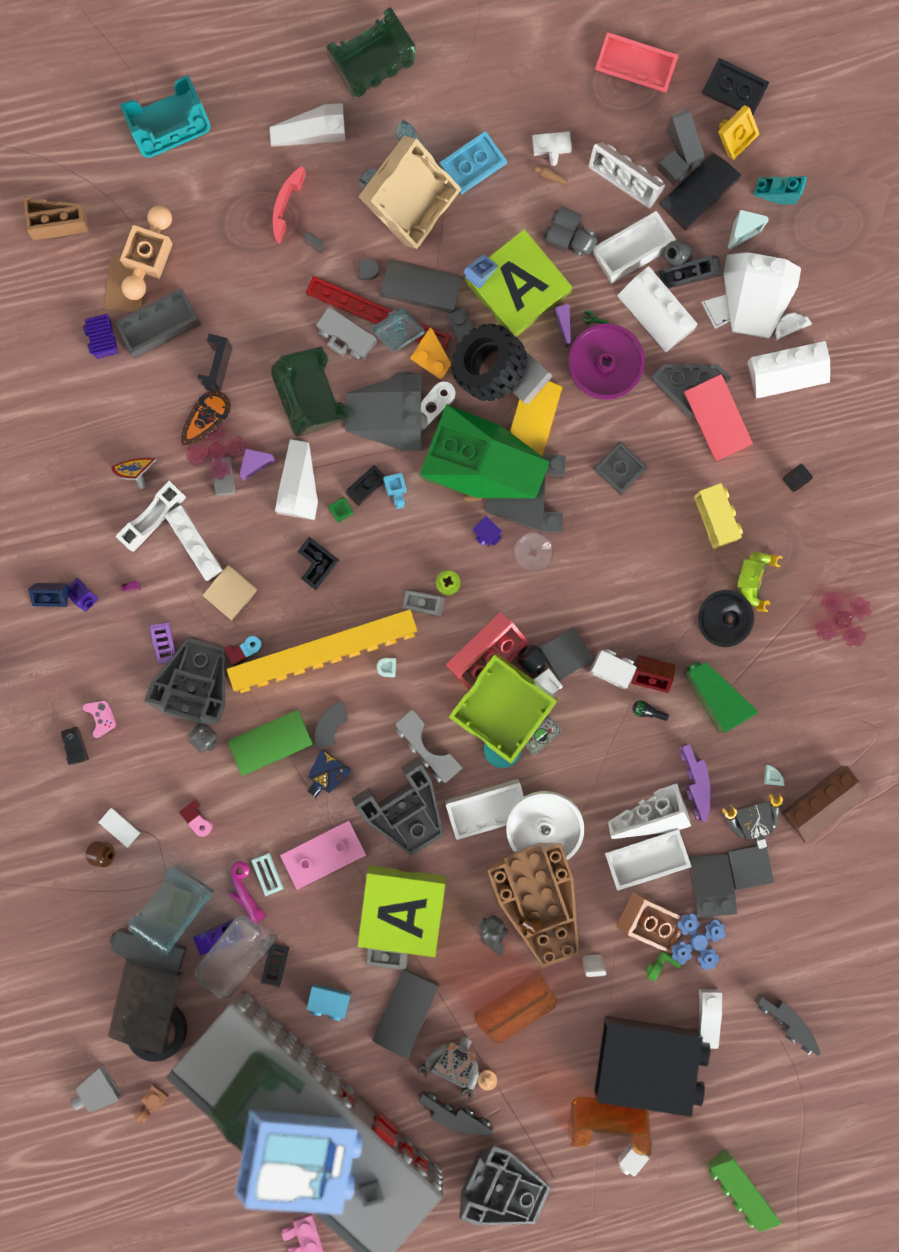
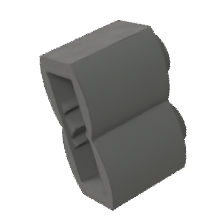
M561 206L559 211L555 210L551 219L554 223L552 227H547L544 234L546 238L545 244L566 253L582 215Z

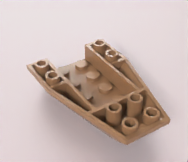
M561 842L532 845L502 856L487 868L500 907L542 968L579 955L574 880ZM522 917H525L530 922L536 918L542 921L543 926L540 931L530 934L520 927L518 922Z

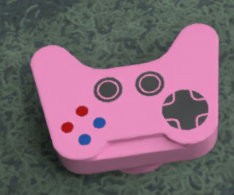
M107 701L83 705V710L94 716L96 728L93 731V736L95 738L101 737L116 727L114 715Z

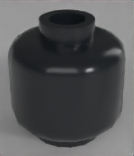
M526 645L519 651L518 663L526 672L539 673L545 668L546 656L536 645Z

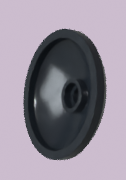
M720 590L712 593L704 600L699 610L698 624L700 631L705 639L715 646L733 647L742 643L749 636L754 625V611L751 603L744 595L737 591ZM730 616L733 617V621L731 623L728 621Z

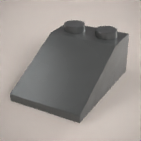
M728 854L689 857L692 866L690 873L695 915L700 918L737 914L735 890Z

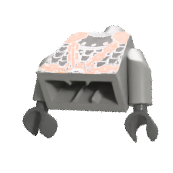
M461 1037L458 1045L450 1043L448 1046H440L432 1051L425 1064L420 1065L418 1073L421 1069H425L427 1073L424 1078H426L430 1073V1068H432V1073L462 1087V1097L464 1092H470L469 1099H472V1089H474L479 1077L478 1062L475 1060V1054L468 1051L472 1041L466 1037Z

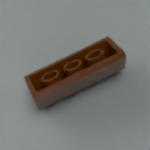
M840 766L782 811V814L802 840L807 843L864 799L866 794L859 780L849 767Z

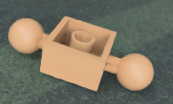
M157 205L149 210L147 216L150 224L149 230L133 225L120 258L124 267L134 270L131 276L123 280L121 286L124 296L128 299L138 300L144 296L146 292V284L143 280L145 274L160 279L173 245L169 237L160 234L161 230L168 228L172 222L171 212L164 206Z

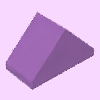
M246 449L239 475L244 481L276 460L272 454Z

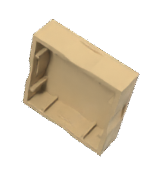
M403 136L358 197L404 245L417 249L432 230L439 216L446 211L461 188L446 171L436 164L432 155L416 138Z

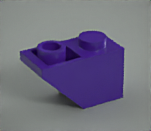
M234 919L193 937L199 954L203 955L241 938L242 935Z

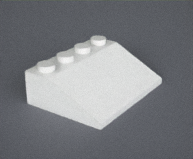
M603 142L594 145L588 167L650 209L664 189L665 184L659 177L647 173L643 166H637L632 163L628 156L616 152L613 146L606 145Z

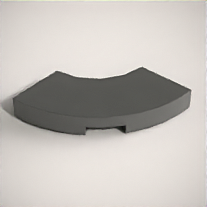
M343 701L330 707L320 718L315 730L316 749L335 744L334 736L337 728L341 723L348 720Z

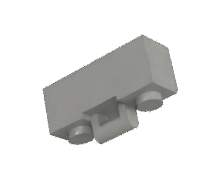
M330 307L327 308L316 324L320 336L325 339L331 338L327 347L342 357L349 350V354L353 358L365 360L377 343L376 337ZM338 340L339 342H341V343L344 344L345 346H344V347H341L340 345H338L337 343H335V341Z

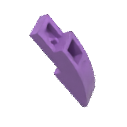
M690 744L680 746L681 751H679L682 762L686 761L688 767L686 773L689 780H693V783L686 785L688 790H685L688 800L693 801L695 808L692 810L696 820L699 819L701 822H706L711 797L707 767L704 759L696 761Z

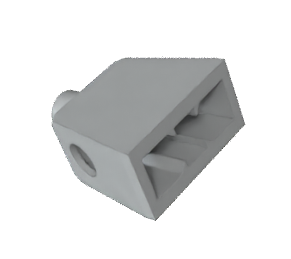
M103 1064L76 1088L79 1096L72 1099L71 1104L75 1110L85 1106L90 1113L119 1101L122 1094Z

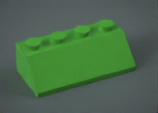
M724 1149L708 1162L711 1168L708 1170L715 1181L719 1179L722 1182L721 1189L727 1196L731 1194L735 1200L732 1203L739 1212L744 1211L747 1215L744 1219L751 1228L755 1226L761 1232L782 1224L727 1149Z

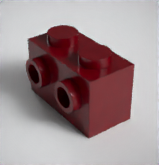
M638 655L634 665L637 668L632 677L631 684L669 693L674 681L676 664Z

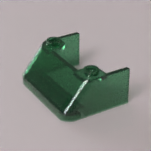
M253 1052L212 1108L211 1119L225 1139L243 1152L245 1128L236 1119L259 1086L266 1091L272 1092L277 1090L282 1082H284L300 1094L305 1083L264 1053Z

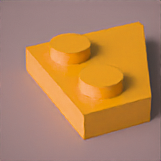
M429 328L410 359L442 380L451 367V360L445 353L442 344L434 333L435 331Z

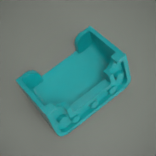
M189 75L176 80L174 83L176 94L141 108L140 104L135 100L119 104L142 156L146 158L154 157L198 138L210 130V122Z

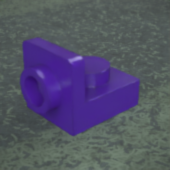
M78 578L68 586V597L85 612L99 599Z

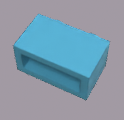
M313 984L306 1010H309L310 1014L316 1016L325 1014L329 1015L330 1019L340 1021L341 1018L345 1019L351 993Z

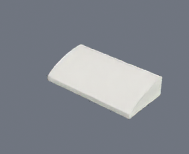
M657 211L596 245L592 252L612 284L663 255L667 244L675 241L676 238Z
M519 779L445 800L456 840L506 826L511 809L524 797Z
M679 829L605 853L617 891L692 867Z

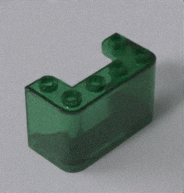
M391 7L383 11L384 18L381 21L377 19L375 26L347 43L341 41L340 46H337L335 42L326 46L328 59L354 97L363 96L371 87L379 86L386 78H392L397 75L399 70L404 67L409 68L414 64L416 57L415 44Z

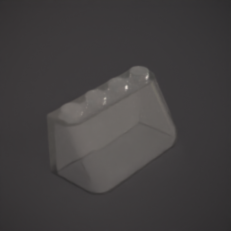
M247 916L235 918L195 970L196 979L220 1000L230 998L279 935L272 929Z

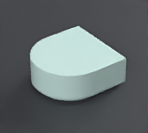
M396 658L380 659L377 663L378 673L384 677H395Z

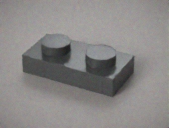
M462 308L447 315L454 334L460 343L463 340L462 337L465 334L468 335L470 330L473 329L465 308Z

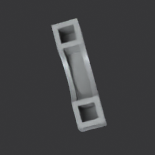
M413 709L395 724L397 726L395 729L397 734L401 738L406 737L410 742L407 744L414 753L419 752L422 756L420 761L426 768L430 766L435 771L432 775L439 783L441 781L446 783L463 769L450 753L435 755L424 747L421 735L425 723Z

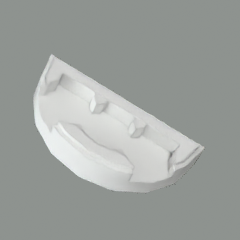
M787 314L780 319L776 326V340L806 328L812 322L808 317H804L801 314Z

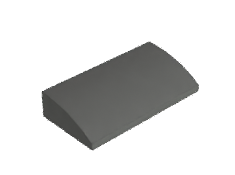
M389 260L380 295L384 298L453 313L455 312L463 277Z
M182 288L114 322L134 359L201 325Z
M403 969L373 1038V1042L408 1059L439 984Z

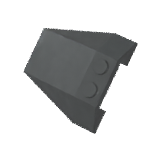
M402 374L346 393V432L402 451H422V374Z
M187 638L151 682L144 702L169 716L201 725L219 724L225 708L224 648Z
M490 1145L476 1156L461 1190L459 1218L475 1225L535 1224L551 1187L509 1150Z

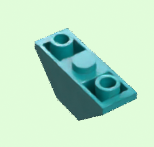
M759 177L753 195L780 205H796L802 196L807 177Z

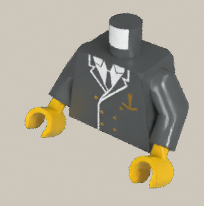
M778 793L777 799H773V795L769 794L770 801L736 810L730 805L731 810L727 812L723 808L722 812L726 816L730 830L739 838H744V840L754 838L757 849L768 847L765 835L774 833V829L777 827L780 816V804L783 802L780 793Z

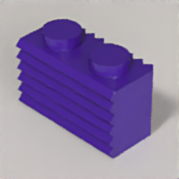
M103 314L86 318V325H83L85 335L89 336L90 343H88L90 354H93L97 359L119 354L109 315Z

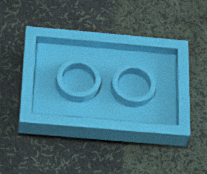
M486 131L439 162L442 170L446 171L461 188L460 195L507 164V160Z

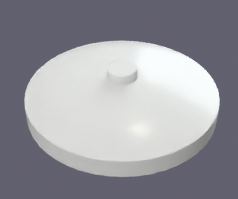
M538 791L524 796L511 809L507 819V838L514 852L538 843L561 842L566 859L568 860L578 851L582 844L584 821L578 807L566 796L552 791Z

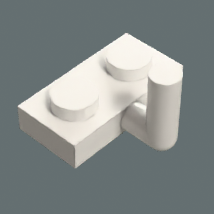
M570 132L532 135L534 156L549 155L552 166L557 165L559 154L571 153L572 151Z

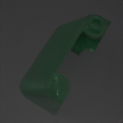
M322 346L283 355L271 368L273 381L291 429L296 437L344 421L349 417L346 405L342 402L336 403L324 372V368L328 363V356Z

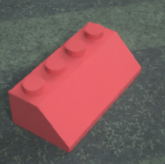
M499 612L446 664V667L470 690L494 654L498 653L511 662L518 656L519 651L530 643L513 622Z

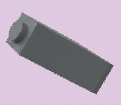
M686 109L671 116L666 131L676 153L693 170L701 166L705 156L689 109Z

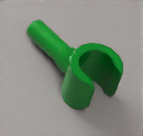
M584 311V314L591 316L590 319L582 318L585 324H591L592 322L609 324V321L593 316L591 311Z

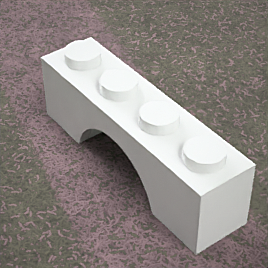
M168 481L155 495L150 506L139 517L129 522L115 537L129 550L134 552L166 519L164 515L178 507L186 496Z
M180 505L165 514L164 516L204 579L209 582L219 576L223 568L202 539L185 508Z

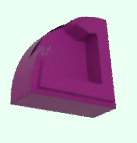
M137 581L121 585L122 592L141 590L140 583Z

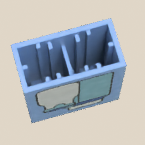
M250 1110L235 1195L244 1207L249 1209L342 1214L344 1200H350L354 1192V1177L349 1172L352 1158H358L361 1153V1134L345 1118Z

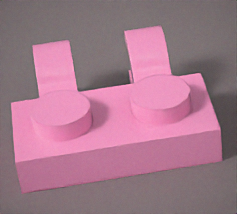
M312 1213L294 1219V1226L282 1230L283 1241L297 1235L300 1243L298 1246L288 1248V1252H324Z

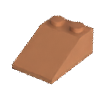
M633 892L616 927L633 938L671 954V947L677 943L682 933L681 929L677 926L678 921L682 920V916Z

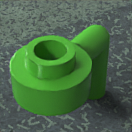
M662 951L656 962H651L645 972L648 973L647 978L654 982L659 976L665 961L678 969L682 964H679L677 960H673L672 955Z

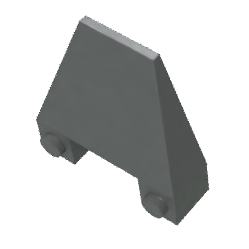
M542 456L550 462L545 477L563 478L565 475L566 456ZM545 477L536 499L486 498L485 512L541 534L560 535L562 533L563 513L544 512Z
M418 757L401 767L410 783L381 802H377L369 788L352 798L355 807L365 822L411 856L444 836L432 781Z

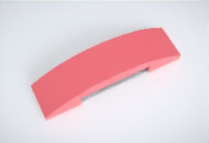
M299 167L290 175L282 186L275 202L273 232L276 242L279 244L287 227L285 220H282V216L292 189L296 191L301 189L306 175L303 167Z

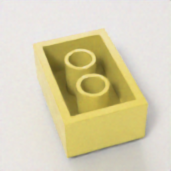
M722 483L701 490L694 496L713 549L734 543L742 538L741 534H743L741 525L736 523L734 518L736 516L733 505L729 504L727 499L729 498L727 488L722 486Z

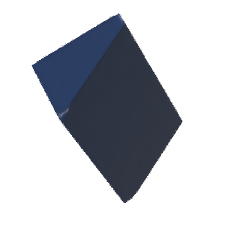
M35 583L28 589L32 606H67L68 584Z

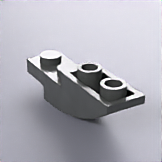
M758 994L754 1000L759 1004L757 1008L765 1014L771 1012L775 1015L773 1018L782 1026L785 1024L782 1029L786 1033L785 1037L794 1044L796 1041L801 1043V1049L808 1054L815 1053L819 1056L820 1050L817 1042L804 1021L780 999L774 1005Z
M423 1090L421 1092L419 1102L433 1110L431 1119L440 1125L467 1134H492L491 1122L484 1117L480 1119L474 1115L475 1112L468 1106L462 1107L459 1105L455 1112L451 1104L447 1102L443 1104L437 1100L438 1096L431 1091L425 1092Z

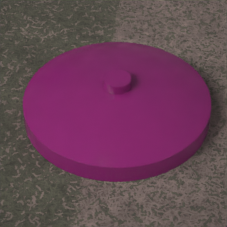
M598 324L583 331L572 344L568 358L570 376L575 385L584 394L598 400H614L627 395L640 381L645 367L644 351L639 340L629 330L615 324Z

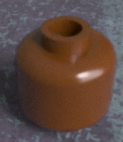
M94 841L86 850L88 863L96 867L111 865L115 857L114 847L108 842Z

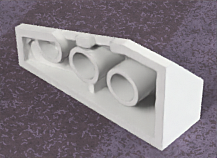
M678 784L654 792V796L645 801L643 799L638 802L639 805L632 810H626L608 821L612 839L669 833L691 826L688 811Z

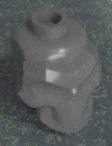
M495 915L489 916L488 919L484 917L479 925L481 929L480 940L494 953L502 956L504 954V945L501 942L505 938L508 929L504 927V921Z

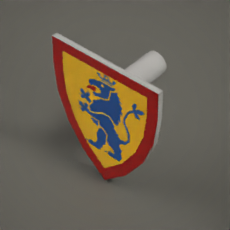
M157 458L132 459L111 466V469L116 477L136 480L139 489L146 488V483L142 474Z

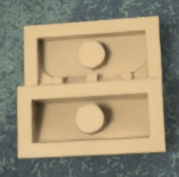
M228 565L206 590L203 597L230 620H233L244 605L250 601L258 588L231 565Z

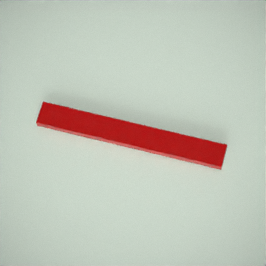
M315 276L312 277L305 292L308 296L419 344L429 328H432ZM432 328L445 351L451 335Z

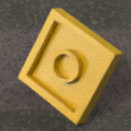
M745 105L729 121L724 119L723 123L721 122L719 125L718 133L728 158L732 160L759 135L750 107Z

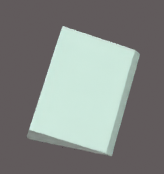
M740 210L733 223L728 249L731 250L760 233L768 222V217Z

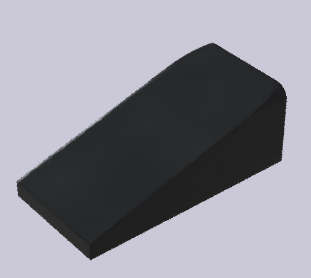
M373 465L347 489L346 494L357 506H360L384 483L383 477L386 476Z

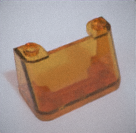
M578 1096L572 1100L567 1133L571 1146L586 1147L591 1143L593 1133L632 1137L631 1145L634 1152L639 1155L651 1156L652 1144L648 1110L597 1103L596 1098Z

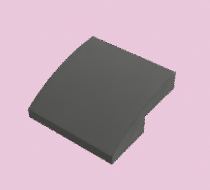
M574 627L539 648L546 656V661L558 681L594 660Z

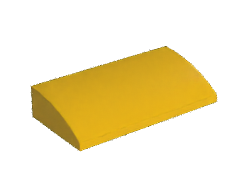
M550 381L545 384L528 405L519 399L510 431L541 456L544 454L562 386Z

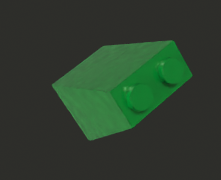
M698 661L686 667L688 671L684 672V675L718 733H726L758 714V711L707 662L700 663Z

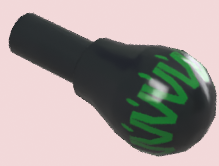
M638 700L633 704V713L638 717H655L667 721L669 718V714L656 710V708L644 700Z

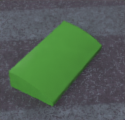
M299 709L228 740L241 776L314 745Z

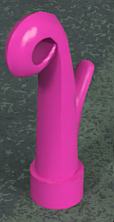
M238 861L231 868V880L238 895L230 893L229 896L246 910L251 923L254 925L264 919L266 915L258 907L241 881L242 878L249 874L248 865L243 861ZM239 867L243 869L242 874L238 873Z

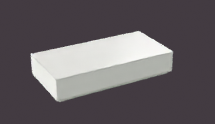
M113 807L98 822L127 848L141 834L137 828Z

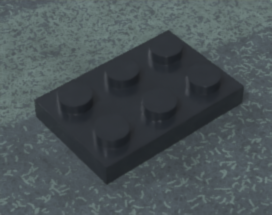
M719 58L701 94L737 111L744 105L748 106L752 115H754L769 82Z

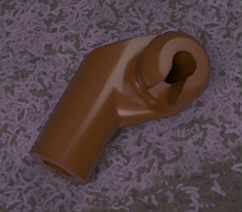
M522 917L518 922V925L530 934L540 931L543 926L542 921L536 918L530 922L525 917Z

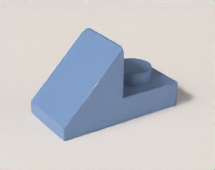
M483 254L467 266L463 273L466 274V279L476 287L481 288L497 269L498 265Z

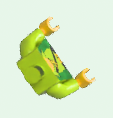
M753 552L749 559H744L737 585L738 592L744 595L757 611L768 612L765 609V604L770 605L768 600H759L757 598L766 563L771 566L780 567L777 564V560L779 558L782 559V556Z

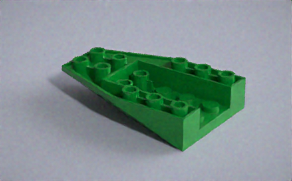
M446 404L419 476L424 481L474 498L536 499L550 462L503 426Z

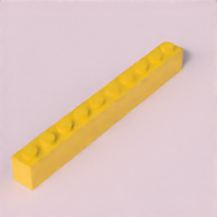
M406 610L228 668L227 672L233 691H239V694L250 691V687L254 685L260 688L269 685L268 681L276 679V682L287 679L286 675L294 673V676L305 673L307 668L312 667L315 670L324 667L323 663L328 661L331 664L342 661L341 657L349 655V658L360 655L359 651L365 649L368 652L379 649L378 645L383 643L389 646L397 643L396 639L402 637L404 640L415 637L414 633L418 631L411 610Z

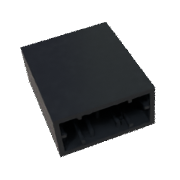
M605 1016L594 1089L597 1103L692 1117L693 1106H702L704 1101L705 1084L704 1082L697 1081L699 1066H708L710 1043L702 1042V1035L695 1029Z

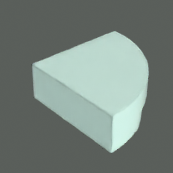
M765 766L764 784L784 786V779L780 772L773 766Z

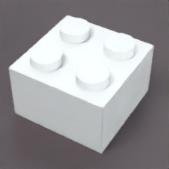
M608 649L599 651L588 673L621 689H626L637 668L633 666L634 662L625 657L619 659L615 657V652Z

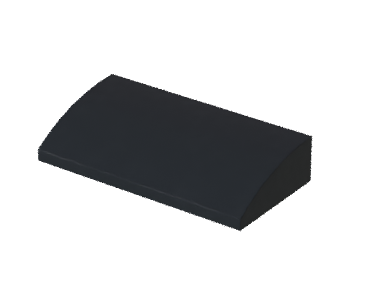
M712 153L701 163V166L696 168L659 205L686 231L740 179L741 174L723 158Z

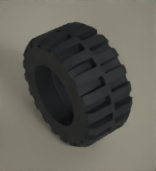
M494 323L478 326L479 328L471 329L468 335L465 334L462 337L463 340L460 343L458 342L456 345L457 350L453 352L452 359L454 361L451 362V369L453 370L452 375L456 383L473 397L481 401H494L495 398L499 400L505 394H510L513 391L512 389L520 384L519 380L525 374L523 370L527 367V361L525 360L527 352L524 350L523 343L504 326ZM499 351L498 359L494 366L486 373L480 374V368L485 358L491 353Z

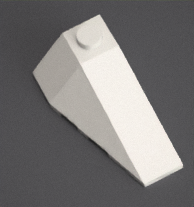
M343 103L325 104L271 126V147L346 141Z
M290 439L275 512L280 515L315 520L318 498L309 442Z

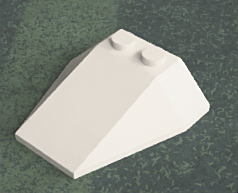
M740 253L726 255L723 277L732 332L769 339L798 287L801 268L787 259L760 254Z

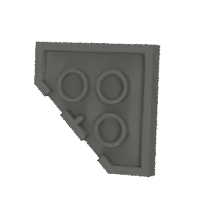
M664 364L650 379L691 419L694 413L684 391L722 374L725 383L731 377L718 364Z

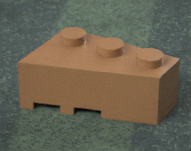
M23 196L26 229L33 241L89 232L87 214L82 204L63 201L51 202L47 201V199L40 198V200Z

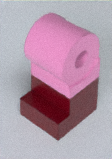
M195 799L179 811V813L192 830L202 837L212 831L213 825L197 809L201 804Z

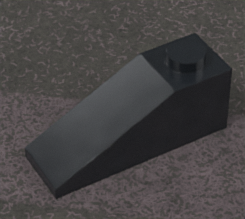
M711 255L660 270L659 275L660 280L669 289L722 276L719 257Z

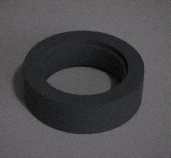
M160 999L148 1001L138 1007L132 1013L126 1025V1040L130 1049L139 1058L150 1062H159L172 1057L183 1045L187 1035V1022L182 1011L175 1004ZM151 1012H161L172 1020L175 1027V1036L169 1046L162 1049H153L141 1041L138 1026L144 1015Z

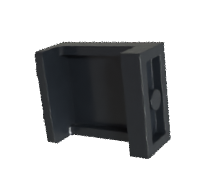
M208 334L207 342L216 353L210 376L198 374L197 379L202 386H205L204 389L215 392L216 389H222L232 345L228 338Z

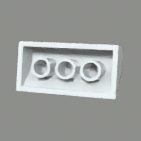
M649 266L617 295L665 353L694 331L698 325Z
M826 341L751 357L747 362L756 399L830 382V357Z

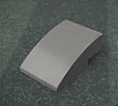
M527 352V358L525 359L527 367L523 370L525 371L524 377L520 378V384L517 387L515 386L512 392L528 405L553 375Z

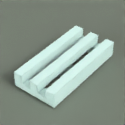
M270 853L251 860L265 896L284 889ZM266 858L278 885L276 888L264 859ZM258 861L261 862V865L271 887V890L269 891L257 863Z

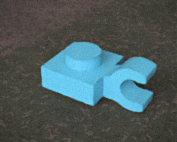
M402 473L383 477L387 496L394 497L396 509L404 508L405 502L402 493H406L407 489Z

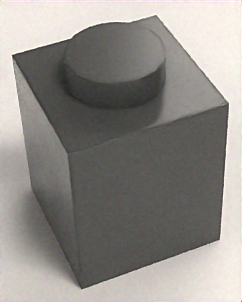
M674 150L659 163L658 170L672 185L677 181L681 182L688 175L686 172L689 165Z

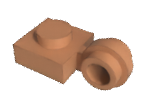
M153 1084L141 1100L146 1105V1108L141 1106L135 1114L136 1121L144 1123L151 1114L148 1110L151 1109L156 1113L169 1095Z

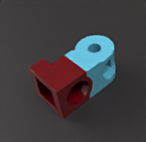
M250 636L245 640V643L236 648H233L230 644L224 650L235 666L260 652L262 642L259 638Z

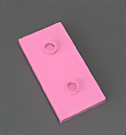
M349 820L281 854L280 857L298 890L366 856V853Z

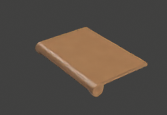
M111 254L103 309L133 313L142 308L143 297L138 300L128 299L124 296L121 286L123 280L131 276L134 270L123 266L120 261L122 255ZM146 274L143 278L144 282H146Z

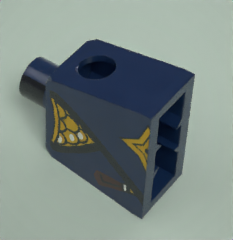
M322 749L307 776L313 781V784L307 791L316 798L323 789L330 793L352 770Z

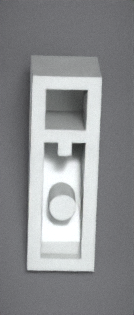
M699 989L698 1032L703 1037L702 1042L710 1043V1048L718 1049L722 1017V992L719 989Z

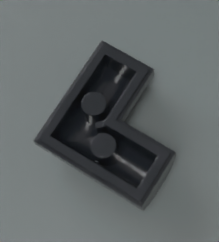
M310 537L298 550L299 554L312 563L301 579L317 590L340 560Z

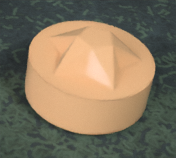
M485 1069L479 1073L478 1084L483 1090H492L497 1084V1076L490 1069Z

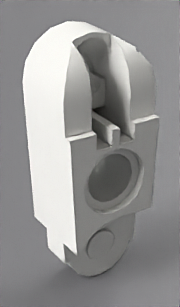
M444 381L439 382L421 402V431L429 428L443 414L446 404L450 406L453 404L455 389L452 384ZM443 390L448 392L447 396H441L440 393ZM434 405L437 409L435 412L429 413L426 407Z

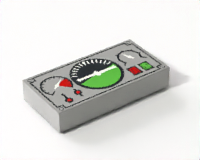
M548 717L541 723L525 747L534 756L559 735L562 730L551 717Z

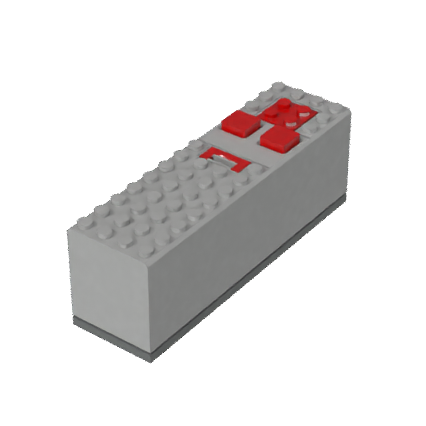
M241 991L166 1076V1079L242 1148H244L250 1110L345 1118L357 1129L362 1138L361 1153L358 1158H352L349 1172L354 1177L353 1195L350 1200H344L342 1214L313 1213L356 1252H395L442 1199L444 1176L442 1168L436 1163L432 1165L427 1160L428 1156L422 1150L417 1151L412 1147L414 1143L405 1136L403 1139L399 1136L397 1125L381 1111L376 1114L362 1100L356 1097L354 1094L356 1091L351 1085L346 1084L345 1086L340 1081L341 1077L335 1071L330 1072L325 1068L327 1065L321 1058L315 1059L311 1055L312 1051L305 1044L301 1046L296 1041L298 1038L291 1031L287 1033L282 1029L283 1024L278 1019L274 1018L272 1020L267 1015L269 1012L262 1005L258 1007L253 1002L254 998L248 992L243 993ZM379 1179L384 1201L364 1207L359 1185Z

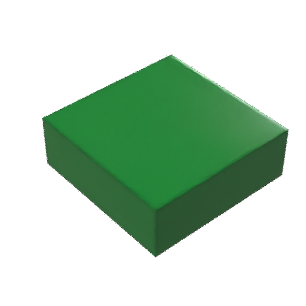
M345 497L328 506L337 523L354 514Z

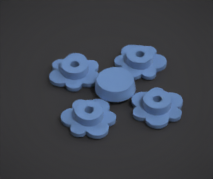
M692 913L688 916L686 914L682 915V920L678 921L677 926L681 929L682 934L693 935L690 941L691 945L685 944L682 941L678 945H673L671 947L672 959L677 960L679 964H685L687 960L691 959L692 955L690 953L693 948L700 951L701 956L697 958L698 962H700V967L703 970L714 969L715 964L719 962L720 958L715 954L714 949H706L708 945L707 939H712L713 942L723 939L726 935L724 931L725 925L717 919H713L710 924H706L705 929L707 931L705 935L701 933L696 934V928L699 927L696 915Z

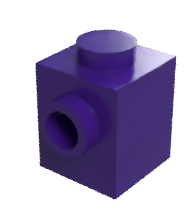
M487 516L472 529V532L477 536L475 539L482 546L485 544L488 547L491 544L495 546L502 539L500 536L502 531Z

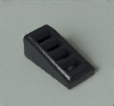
M799 464L783 477V481L792 492H796L813 479V476L803 464Z
M270 944L261 984L280 988L289 952L288 947ZM273 951L284 953V956L281 957L273 955L272 953ZM271 959H275L282 961V964H276L270 961ZM269 967H273L280 969V971L275 972L268 969ZM267 975L278 977V979L273 980L266 977Z

